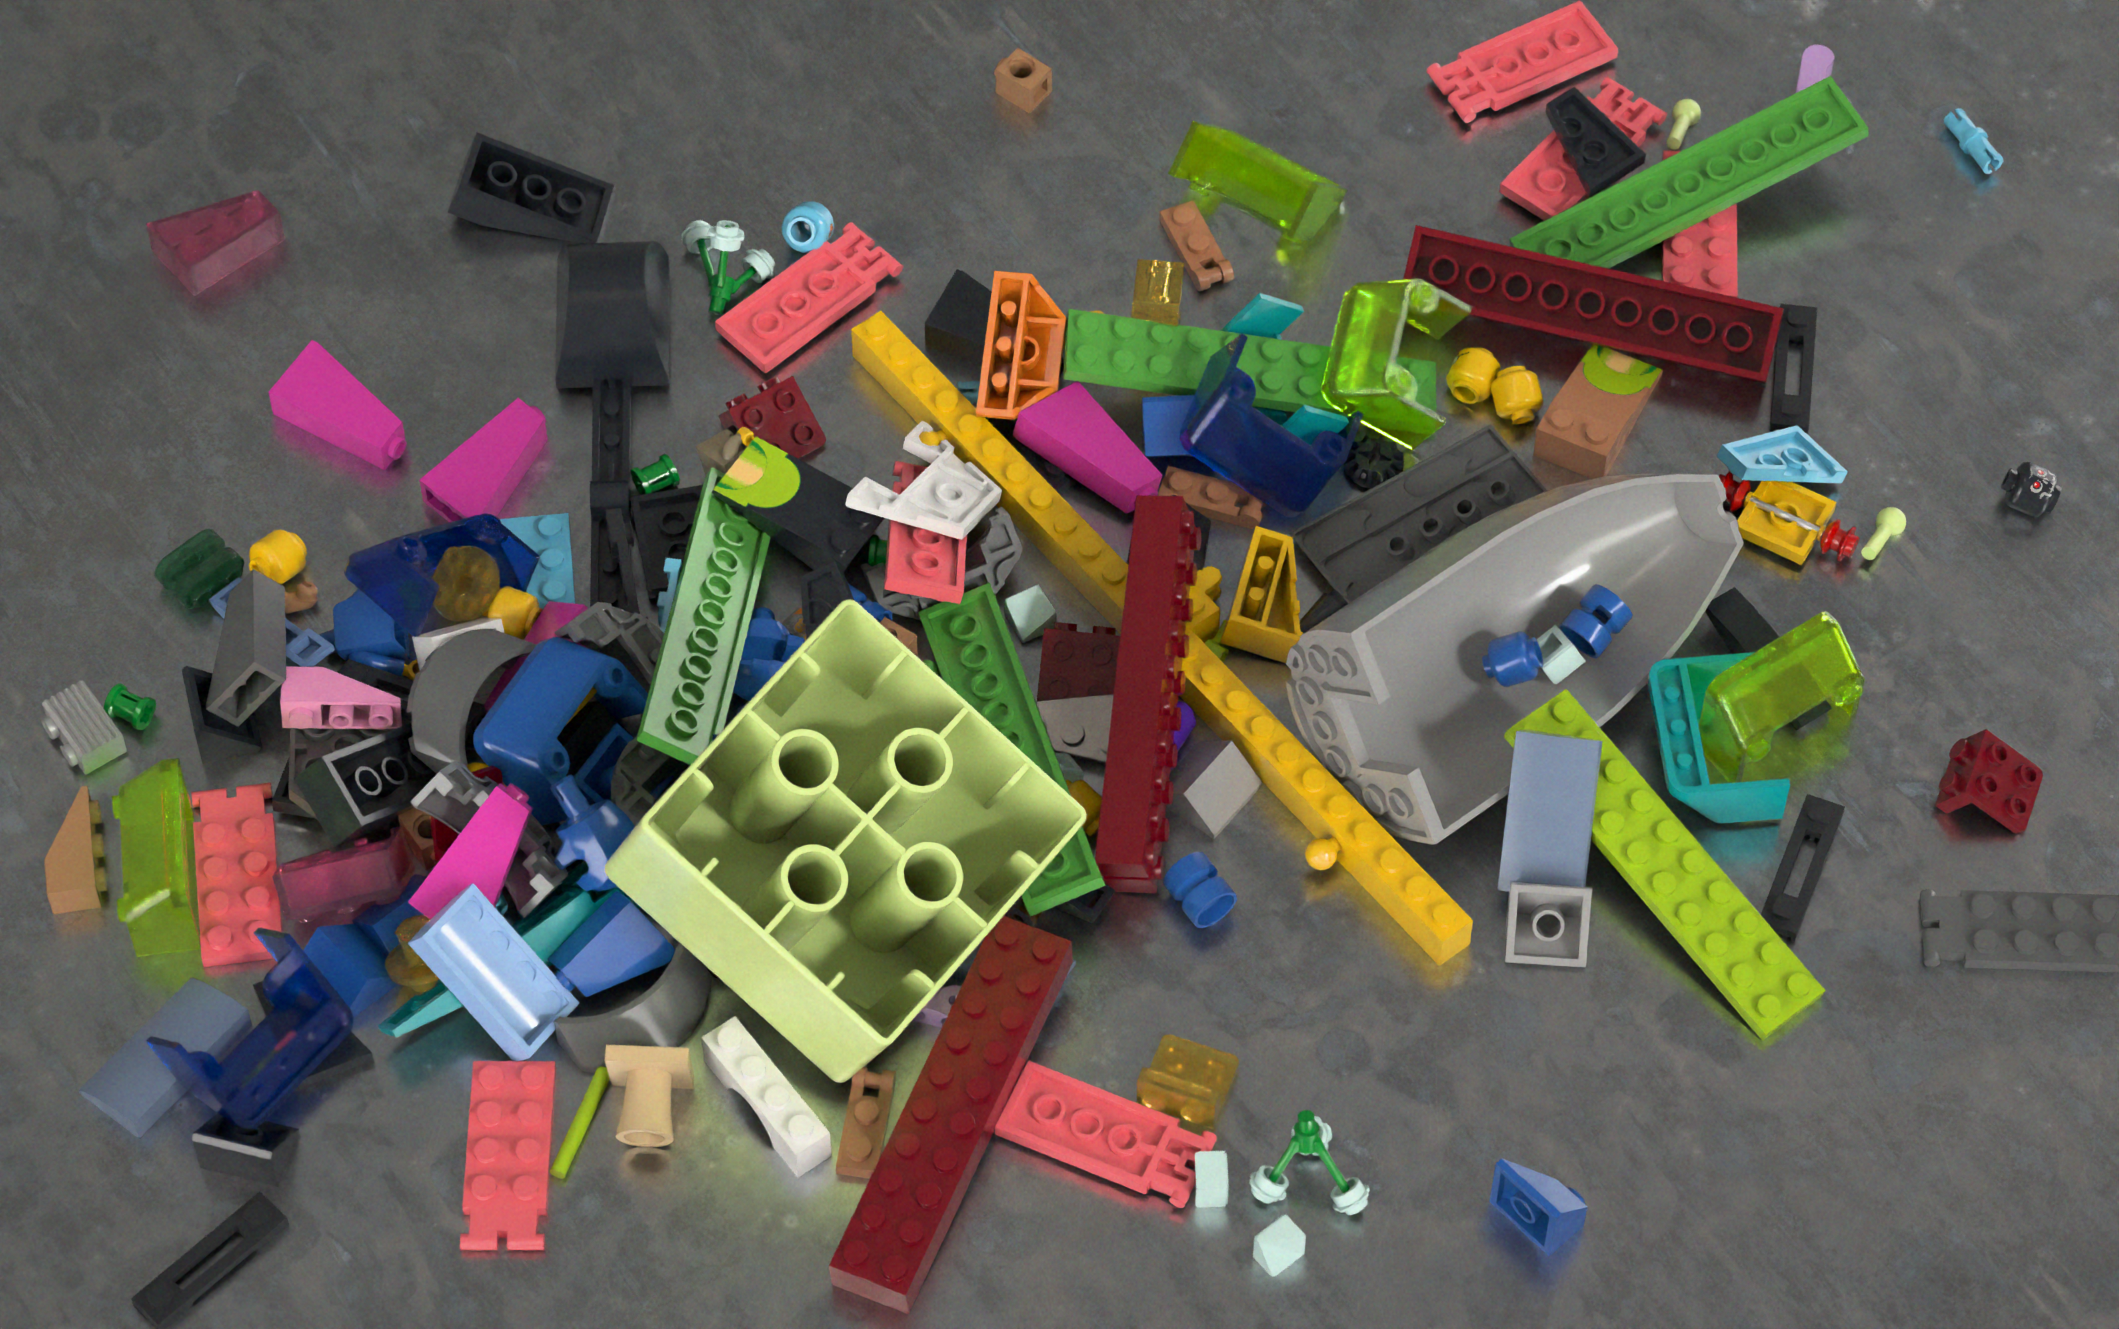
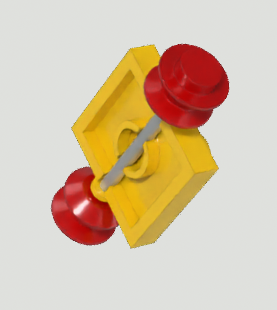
M1730 471L1726 476L1723 474L1719 475L1720 481L1726 490L1727 499L1725 501L1730 503V512L1733 513L1742 508V506L1745 507L1737 520L1741 538L1800 565L1804 563L1817 540L1820 541L1822 554H1826L1830 549L1837 552V561L1839 562L1844 556L1850 558L1853 555L1860 537L1855 535L1856 527L1853 526L1848 531L1841 529L1840 519L1826 526L1835 511L1837 502L1794 482L1761 481L1753 493L1750 491L1749 480H1742L1741 482L1733 480V474Z

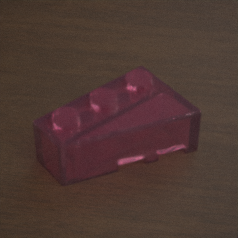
M259 190L146 223L152 251L194 296L285 240L280 212Z
M399 826L390 829V838L368 844L366 837L354 841V848L332 853L330 849H326L280 864L272 877L285 920L289 921L299 918L301 923H305L322 917L324 912L337 910L339 914H344L359 909L363 903L376 901L377 905H384L399 899V895L403 893L415 872L403 827Z

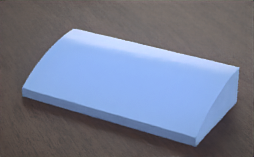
M474 883L469 884L408 942L412 949L512 1061H522L530 1058L555 1031L554 1021L560 1016L567 1017L579 1004L575 997L556 979L552 971Z

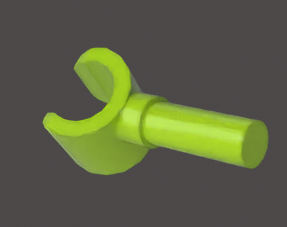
M1223 620L1216 636L1205 642V645L1223 663L1229 652L1220 643L1226 620Z

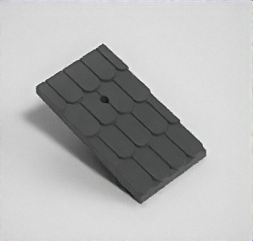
M1490 424L1289 534L1334 590L1338 591L1349 604L1450 536L1495 512L1547 491V489Z

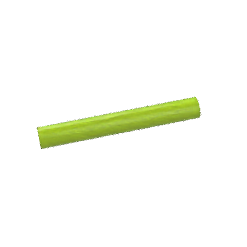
M597 1067L549 1172L557 1178H565L610 1078L606 1067Z

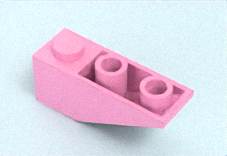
M286 667V680L282 683L280 699L282 728L383 730L396 729L402 726L401 698L325 667Z

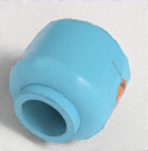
M814 201L802 202L789 210L785 215L781 226L782 236L792 249L802 253L810 252L820 248L832 237L834 230L833 217L829 210L820 203Z

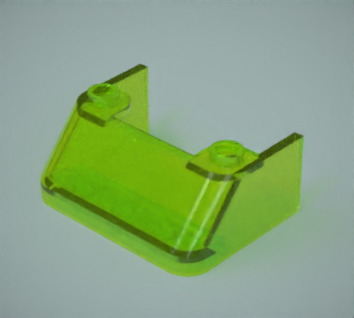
M1192 121L1168 172L1173 177L1190 181L1188 188L1208 197L1210 191L1222 194L1278 223V226L1284 229L1281 235L1300 245L1303 240L1311 241L1339 207L1347 192V189L1235 131L1198 121Z
M1422 279L1356 283L1343 296L1321 386L1324 399L1333 408L1401 445L1414 450L1444 426L1447 418L1415 401L1418 390L1415 378L1408 370L1396 364L1405 322L1439 339L1470 314L1472 307Z
M1825 611L1817 614L1723 671L1709 684L1705 693L1699 723L1703 752L1729 783L1741 782L1745 764L1751 760L1757 762L1769 753L1773 733L1828 698L1835 705H1840L1850 717L1857 713L1860 698L1864 691L1865 678L1840 624L1829 612Z
M179 758L163 759L119 787V795H112L114 818L120 819L124 898H117V912L119 922H127L137 957L201 950L200 937L189 897L185 821L194 820V812Z

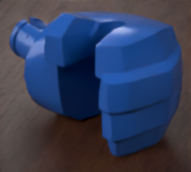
M759 607L752 611L733 689L735 694L748 701L760 691L805 642L804 638L790 635L788 629L781 622L775 620L773 611L766 607Z
M570 774L550 787L551 792H553L568 817L556 829L562 845L554 863L560 870H563L577 859L586 861L589 871L576 882L586 891L594 889L599 892L618 887L606 875L605 865L635 826L630 818L616 804L609 800L589 804L579 789L573 775Z

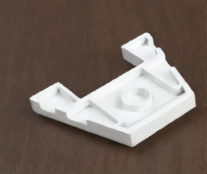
M921 421L905 437L903 449L931 464L901 494H897L864 477L848 493L845 505L852 509L962 540L999 502L1002 489L971 462L963 463L953 454L955 447L946 439L941 441V444L938 446H928L922 443L919 435L923 431L930 432L933 428L928 423Z

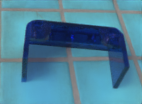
M1240 334L1210 357L1181 427L1180 441L1183 448L1190 455L1280 514L1294 518L1310 508L1344 464L1364 414L1356 411L1347 418L1349 423L1338 434L1333 431H1323L1314 437L1310 446L1251 407L1256 396L1255 384L1247 373L1236 367L1248 339L1244 334Z
M484 513L396 537L354 552L347 560L344 574L349 581L411 635L417 637L422 632L440 587L426 573L463 562L497 592L505 586L526 592L540 556L506 528L499 518L492 514Z
M260 927L254 934L277 961L263 980L264 996L274 1009L220 1064L207 1052L192 1051L188 1053L181 1043L153 1036H150L145 1041L186 1090L233 1125L246 1129L260 1126L349 1035L354 1022L353 1013L349 1006L289 933Z

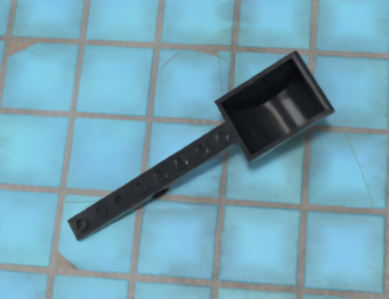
M656 241L563 244L557 259L556 388L593 387L592 481H590V607L597 602L611 603L612 607L623 610V606H626L619 562L613 563L607 532L606 510L621 508L624 524L629 523V520H631L632 386L669 385V256L663 246Z

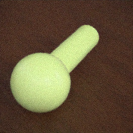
M1691 99L1678 101L1672 109V117L1675 123L1666 141L1670 149L1676 150L1680 147L1688 127L1695 125L1701 117L1699 105Z
M1886 507L1878 513L1875 522L1877 529L1861 551L1864 558L1868 560L1875 559L1890 536H1897L1904 531L1906 517L1900 509Z

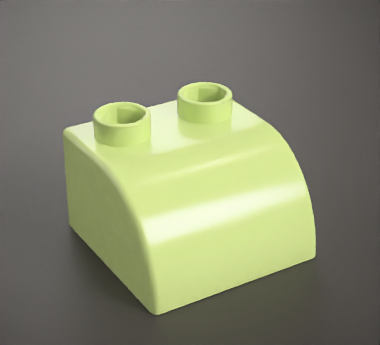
M848 599L842 601L644 815L607 861L605 873L613 883L831 1080L842 1083L849 1080L901 1034L1086 821V811L854 600Z

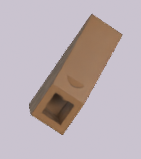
M81 786L44 859L46 892L53 914L100 908V892L107 891L104 867L98 868V858L104 857L101 833L96 834L95 824L102 823L99 800L91 799L88 786Z

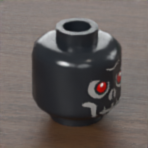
M2023 462L2016 470L2010 468L2007 471L2001 489L2006 491L2005 502L2009 507L2037 518L2044 512L2049 514L2054 509L2062 486L2057 485L2055 473L2031 462Z

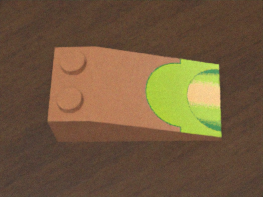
M1592 344L1551 402L1537 427L1533 455L1591 479L1607 476L1656 386L1663 369L1607 347Z

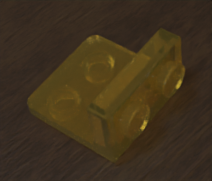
M1167 1034L1162 1037L1150 1068L1142 1067L1137 1079L1136 1103L1214 1129L1239 1068V1059L1233 1054Z

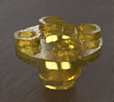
M453 546L448 548L433 574L431 585L427 590L428 601L434 605L440 615L451 621L464 623L477 619L488 610L492 600L497 595L499 589H501L499 584V568L495 559L488 552L475 546Z
M425 915L411 916L398 925L394 934L397 935L400 944L389 953L385 961L389 978L396 984L412 986L416 992L428 991L436 985L437 980H440L408 944L413 936L431 920Z

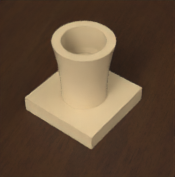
M606 1045L605 1064L611 1085L626 1086L622 1114L616 1133L617 1140L626 1144L643 1147H658L671 1144L674 1141L671 1121V1088L694 1089L695 1073L689 1048Z

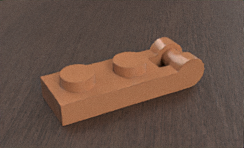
M1193 200L1160 211L1159 221L1198 291L1208 289L1212 283L1218 281L1226 283L1234 280V271L1228 259H1225Z
M1168 466L1158 496H1183L1185 503L1205 517L1255 529V526L1260 524L1263 516L1260 510L1267 505L1270 492L1260 485L1247 487ZM1237 503H1241V504H1245V505H1246V506H1243L1242 508L1236 507Z
M863 1067L852 1076V1086L836 1161V1174L863 1178L871 1177L883 1151L896 1082V1071L884 1069L882 1073L869 1072L868 1067ZM865 1088L880 1089L879 1097L864 1096Z

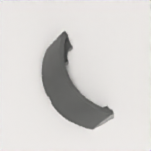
M1003 507L995 509L994 516L988 519V527L977 541L966 550L964 593L990 583L996 594L1005 584L1004 581L1011 572L1015 562L1019 561L1023 548L1011 517ZM868 563L860 565L876 601L892 613L921 620L918 612L942 603L931 598L884 590L885 565L883 563L870 566Z
M597 602L554 632L557 637L574 641V643H579L589 649L619 660L646 692L649 693L664 633L647 618L636 612L629 613L612 607L611 603Z
M477 629L454 636L435 648L426 658V662L420 672L416 674L409 694L407 713L412 715L413 735L408 738L411 752L436 774L453 761L467 766L465 752L466 723L476 693L485 679L497 667L513 668L519 658L530 655L536 644L494 629Z
M637 736L632 741H629L620 754L614 767L611 783L612 803L616 804L630 818L634 826L639 823L655 803L656 799L650 792L662 781L679 772L686 771L690 766L637 741Z
M453 761L440 770L410 803L415 808L435 817L460 834L499 784L487 776L483 779L477 778L467 769L465 764ZM532 814L504 883L516 904L518 912L524 918L568 877L566 868L560 870L555 865V857L552 851L556 846Z
M678 941L673 958L665 972L640 997L618 1009L603 1014L586 1017L560 1016L554 1021L557 1043L582 1071L595 1073L598 1066L606 1067V1045L680 1047L691 1036L704 1016L703 1010L709 992H711V974L707 967Z

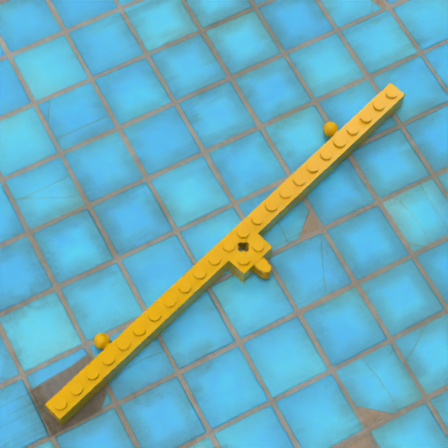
M882 311L852 328L853 357L918 424L924 421L933 428L930 432L923 431L919 435L920 441L928 446H938L941 444V441L946 439L955 447L953 454L963 463L971 462L1002 489L1000 500L996 506L998 508L1003 507L1009 513L1012 522L1121 635L1128 564L985 417H976V408ZM1212 565L1206 568L1203 567V570H1198L1197 583L1195 586H1190L1189 598L1193 600L1192 622H1186L1185 635L1189 636L1188 658H1182L1181 671L1185 672L1186 684L1184 694L1179 696L1222 741H1233L1259 779L1316 837L1315 840L1308 844L1305 851V858L1308 864L1314 869L1326 870L1337 859L1439 966L1470 945L1473 920L1205 645L1208 639H1213L1216 636L1220 626V608L1214 601H1217L1221 595L1219 585H1221L1222 576L1220 569L1212 567Z

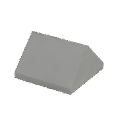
M1232 740L1199 741L1176 768L1170 772L1169 781L1173 782L1174 795L1172 804L1166 805V808L1215 839L1262 787V781Z
M1511 882L1506 910L1505 962L1586 967L1592 887Z

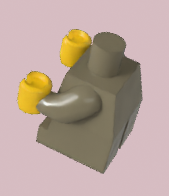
M742 427L737 431V434L733 435L727 428L697 445L696 449L702 461L701 464L705 476L711 467L727 473L744 452L740 445L748 446L754 439L753 432L748 428Z

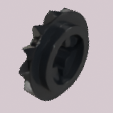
M1365 435L1361 441H1352L1350 448L1345 451L1344 469L1348 477L1356 484L1366 488H1374L1403 472L1404 452L1398 450L1396 441L1389 443L1384 440L1382 435L1378 439H1370ZM1377 453L1380 456V461H1377L1371 470L1369 459Z

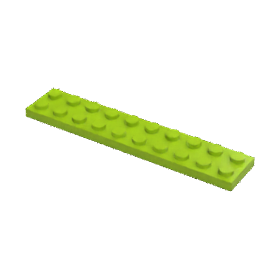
M1567 689L1506 730L1504 738L1513 749L1516 731L1533 730L1602 741L1591 840L1762 1041L1823 996L1826 990Z

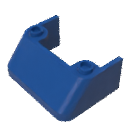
M561 637L542 640L535 646L476 728L473 737L477 754L488 766L493 765L501 770L502 780L506 787L512 783L530 797L526 803L533 807L531 814L541 825L565 821L568 818L561 804L550 790L554 783L567 775L570 765L566 749L556 738L592 687L597 691L594 697L615 719L643 714L648 697L646 690L619 660Z

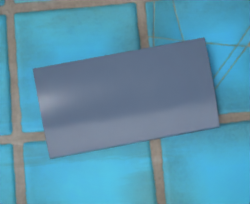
M1533 730L1516 731L1497 890L1509 892L1511 882L1585 887L1602 741Z
M191 978L79 1089V1093L140 1139L252 1026L249 1011L236 1000L213 986Z

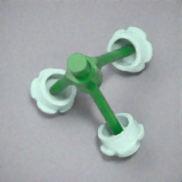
M701 220L693 221L686 226L681 234L682 243L687 246L688 251L694 254L700 253L710 289L708 297L711 298L709 313L723 315L725 303L730 302L731 294H735L748 279L751 278L755 282L761 283L766 278L771 279L774 276L773 267L775 262L772 256L764 249H751L746 252L747 256L741 260V265L745 272L736 280L726 276L729 251L740 249L741 241L745 238L744 232L733 221H718L716 226H710V224ZM712 248L720 250L718 274L714 272L708 253Z
M1310 1110L1299 1112L1298 1121L1291 1131V1141L1276 1166H1261L1257 1172H1253L1250 1175L1251 1178L1249 1180L1252 1194L1260 1201L1272 1203L1273 1201L1284 1200L1286 1197L1285 1190L1289 1182L1282 1172L1293 1155L1299 1152L1305 1156L1309 1154L1320 1156L1337 1183V1186L1330 1193L1334 1201L1333 1209L1335 1211L1346 1212L1347 1215H1353L1361 1211L1368 1203L1367 1197L1369 1196L1370 1189L1368 1185H1362L1357 1177L1345 1180L1327 1151L1328 1141L1332 1139L1331 1128L1327 1123L1321 1122V1118L1314 1116V1113Z

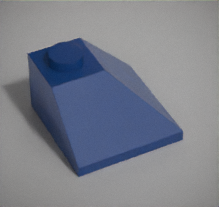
M1502 1158L1495 1163L1489 1202L1548 1256L1552 1255L1584 1226L1588 1207L1583 1197L1575 1189H1567L1555 1178Z

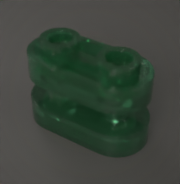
M204 529L166 555L157 565L154 576L167 590H174V597L185 608H199L207 604L213 595L236 578H241L244 559L233 548H225V541L213 529Z

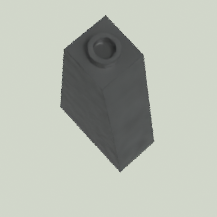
M254 569L229 593L206 703V710L238 727L286 680L285 587Z

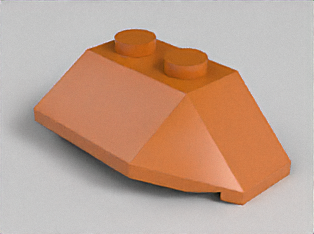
M994 271L976 417L1015 420L1018 418L1020 411L1058 391L1067 318L1030 273Z

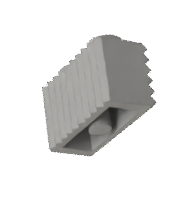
M79 680L77 684H72L70 688H65L63 692H58L56 696H51L49 700L43 701L42 706L46 717L42 718L41 722L52 740L59 737L61 742H63L64 745L60 748L71 767L78 764L86 775L127 752L121 732L84 681Z

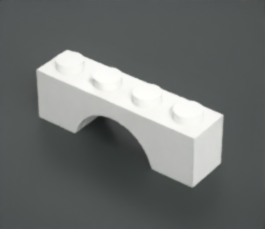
M736 1016L701 1037L704 1062L727 1090L733 1088L746 1099L767 1130L774 1149L797 1178L832 1156L830 1132Z

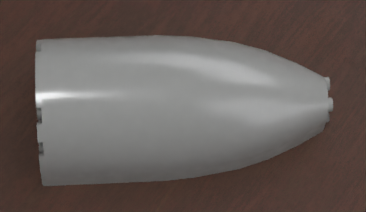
M1646 472L1603 476L1550 489L1495 512L1450 536L1302 634L1298 642L1290 648L1286 664L1291 669L1292 678L1286 682V687L1295 721L1311 754L1325 768L1328 767L1341 785L1367 811L1377 818L1376 821L1388 833L1410 841L1436 845L1509 794L1514 749L1504 738L1506 730L1565 689L1571 693L1595 723L1601 727L1648 683L1651 667L1660 660L1670 659L1693 631L1719 590L1744 544L1736 518L1730 512L1723 509L1722 504L1727 497L1725 487L1720 481L1719 475ZM1595 584L1601 585L1616 594L1633 614L1632 619L1619 634H1610L1612 642L1599 658L1589 657L1578 650L1586 662L1558 684H1554L1543 670L1539 668L1538 675L1533 680L1510 687H1503L1496 681L1495 677L1488 678L1484 670L1482 657L1488 655V644L1491 640L1518 631L1525 632L1529 638L1535 637L1537 640L1554 625L1559 628V625L1573 609H1581L1580 600Z

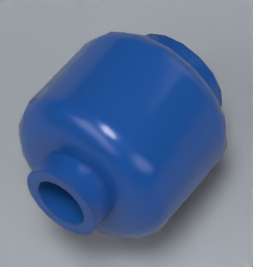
M1522 631L1491 640L1488 644V655L1482 657L1484 670L1488 678L1495 677L1496 681L1503 687H1510L1533 680L1537 677L1539 668L1543 667L1544 664L1538 641L1535 637L1529 638Z

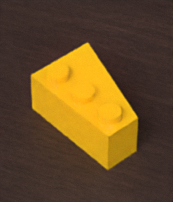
M1255 526L1246 550L1220 643L1286 663L1290 648L1298 642L1303 634L1300 630V602L1297 600L1296 592L1297 573L1293 537Z

